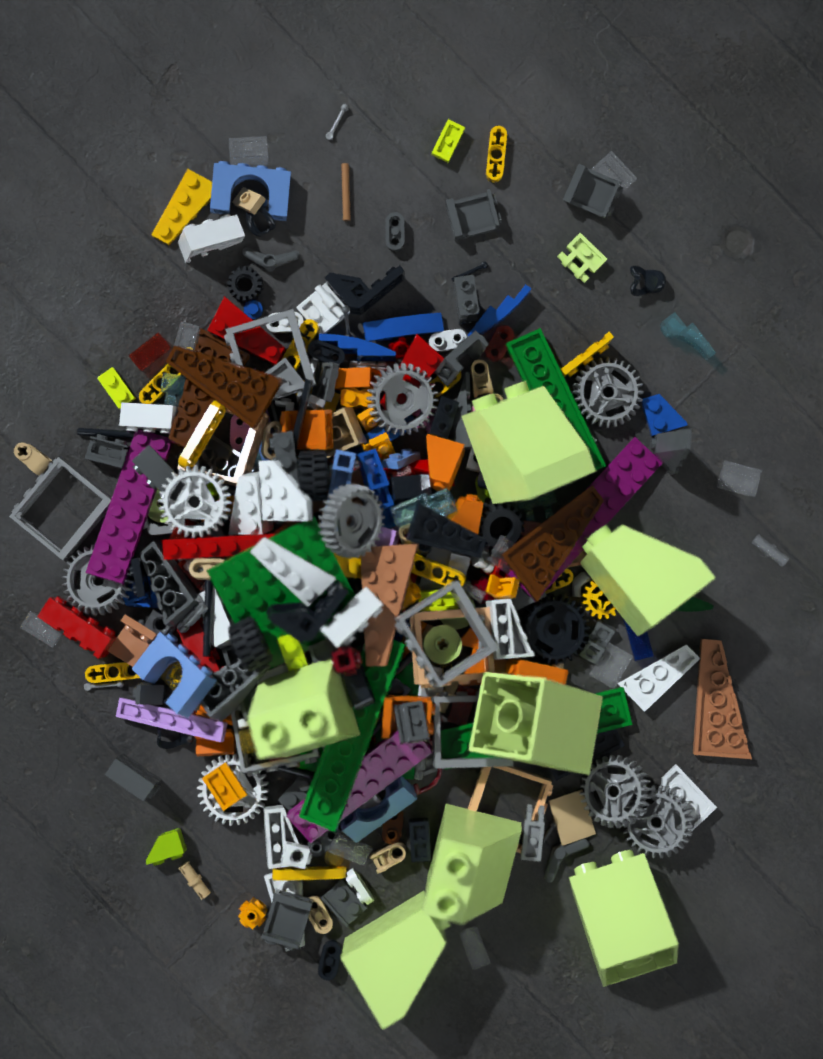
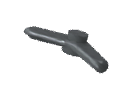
M245 247L242 251L245 257L264 267L268 272H272L276 267L299 258L298 251L276 256L272 254L265 255L248 247Z
M583 838L563 846L555 844L551 848L544 879L548 883H552L563 859L589 848V841Z

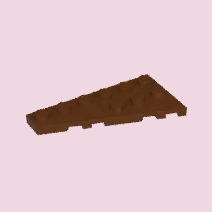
M201 328L195 351L232 362L230 354L233 353L231 346H227L225 341ZM239 349L244 366L250 357L249 354ZM187 378L183 387L182 398L179 400V408L169 434V440L183 449L186 447L209 406L215 401L214 398Z
M179 345L173 347L166 360V363L252 428H257L284 381L283 378Z
M593 485L500 555L535 602H538L542 593L548 587L552 578L575 546V543L604 502Z

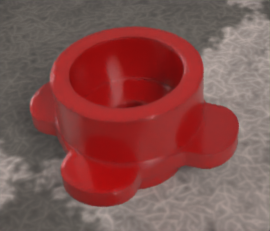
M399 337L394 343L389 344V349L396 352V358L404 357L410 345L406 344L405 337Z

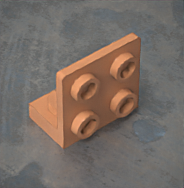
M124 615L121 622L125 627L108 651L133 667L157 634L129 616Z

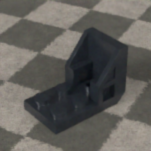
M400 265L397 268H390L386 272L387 276L382 280L377 279L371 285V289L359 277L330 272L324 278L329 288L349 308L350 314L362 315L405 280V270Z
M338 579L336 583L332 582L328 587L326 597L324 599L321 598L316 603L315 611L307 607L303 602L271 604L266 610L267 619L299 642L312 641L347 595L348 590L346 585Z

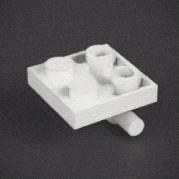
M325 283L322 286L321 284L315 288L316 291L296 307L306 320L311 319L318 323V334H326L345 318L342 312V308L345 305Z

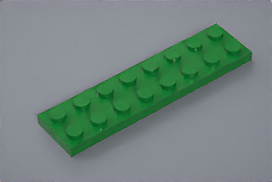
M541 328L506 343L505 346L522 382H527L529 390L542 386L546 388L588 448L595 470L604 468L606 464Z

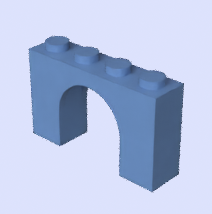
M226 161L214 163L210 212L223 215L230 214L231 196L235 186L245 180H255L263 184L269 193L268 212L273 220L287 221L291 171L281 167L276 168V170L268 169L267 166L263 165L249 167L245 163L230 165Z
M159 632L133 666L132 670L142 680L155 684L170 664L179 661L182 666V679L165 703L176 714L189 718L217 680L212 676L213 672L209 668L200 665V659L188 653L190 650L186 646L177 643L178 639L171 633L166 635Z

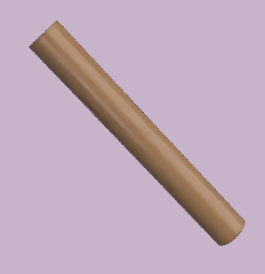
M343 163L341 164L343 221H351L349 164Z

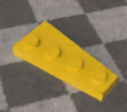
M187 169L151 235L170 245L183 231L184 227L211 201L212 181Z

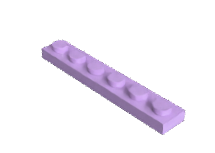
M119 698L116 717L217 742H224L227 722L194 714L186 718L176 714L169 708L156 705L135 704V700Z

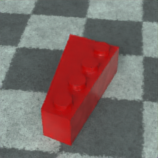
M416 334L401 363L406 364V369L409 364L414 365L413 370L418 366L421 368L419 373L426 371L425 378L428 376L432 378L444 358ZM407 374L402 379L417 388L421 384L419 380ZM404 393L397 395V403H405L406 395ZM385 394L380 401V407L383 410H386Z
M201 616L193 626H190L186 633H180L179 630L178 633L183 645L190 650L188 653L200 659L202 667L206 666L215 673L224 666L220 660L221 656L212 643L211 657H203L204 618Z

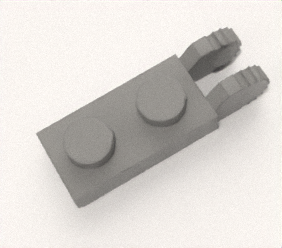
M527 804L521 860L541 862L545 825L543 821L544 806H539L538 821L531 820L533 807Z

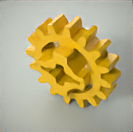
M590 581L591 587L585 586L584 589L587 593L581 595L586 597V600L582 601V604H587L585 611L591 610L590 616L593 617L597 614L598 619H601L602 615H604L605 619H609V614L615 616L614 610L616 608L612 606L609 610L605 611L606 606L611 602L607 598L601 604V600H598V597L602 596L603 592L599 589L598 592L592 593L598 586L593 581ZM590 600L596 603V609L592 606Z

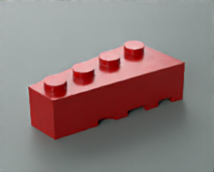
M224 296L207 331L225 341L226 329L253 320ZM261 327L234 334L239 349L273 366L281 361L286 352L285 347Z
M60 596L56 598L49 597L37 617L58 631L64 630V636L70 640H79L80 647L83 649L95 651L93 655L98 659L107 657L109 654L108 650L118 637L115 635L116 631L107 626L103 628L99 625L97 619L91 616L87 618L83 615V611L77 610L78 607L71 608L66 604L67 601Z

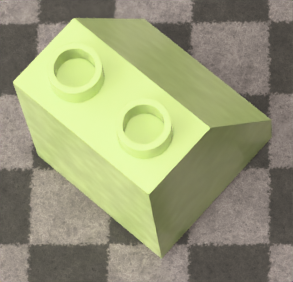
M526 381L504 388L507 396L506 399L497 402L494 393L472 401L475 411L462 416L493 504L532 499L596 471L588 448L544 386L529 390Z
M607 525L603 526L587 539L588 542L582 546L587 555L580 564L637 636L650 629L715 578L700 558L623 525L613 533Z
M333 658L304 666L298 670L269 677L258 683L248 720L259 759L287 758L360 735L349 693L341 673H337L333 668Z
M483 672L469 751L556 770L590 775L603 697L545 678Z
M446 804L427 876L422 914L464 924L502 904L522 831L521 822Z
M632 850L619 852L611 857L612 864L600 868L597 867L596 862L584 863L574 869L575 876L569 877L571 890L603 987L677 964L678 942L644 853L635 856Z
M425 891L345 937L341 959L382 1029L404 1017L446 944L445 929L450 927L451 924L447 920L422 914Z

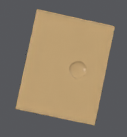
M582 789L548 801L562 846L596 834L592 819L588 816L589 810H584L587 803L581 802V800L585 799V796L579 794L583 792Z

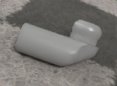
M580 572L573 578L572 597H581V587L592 580L587 572Z

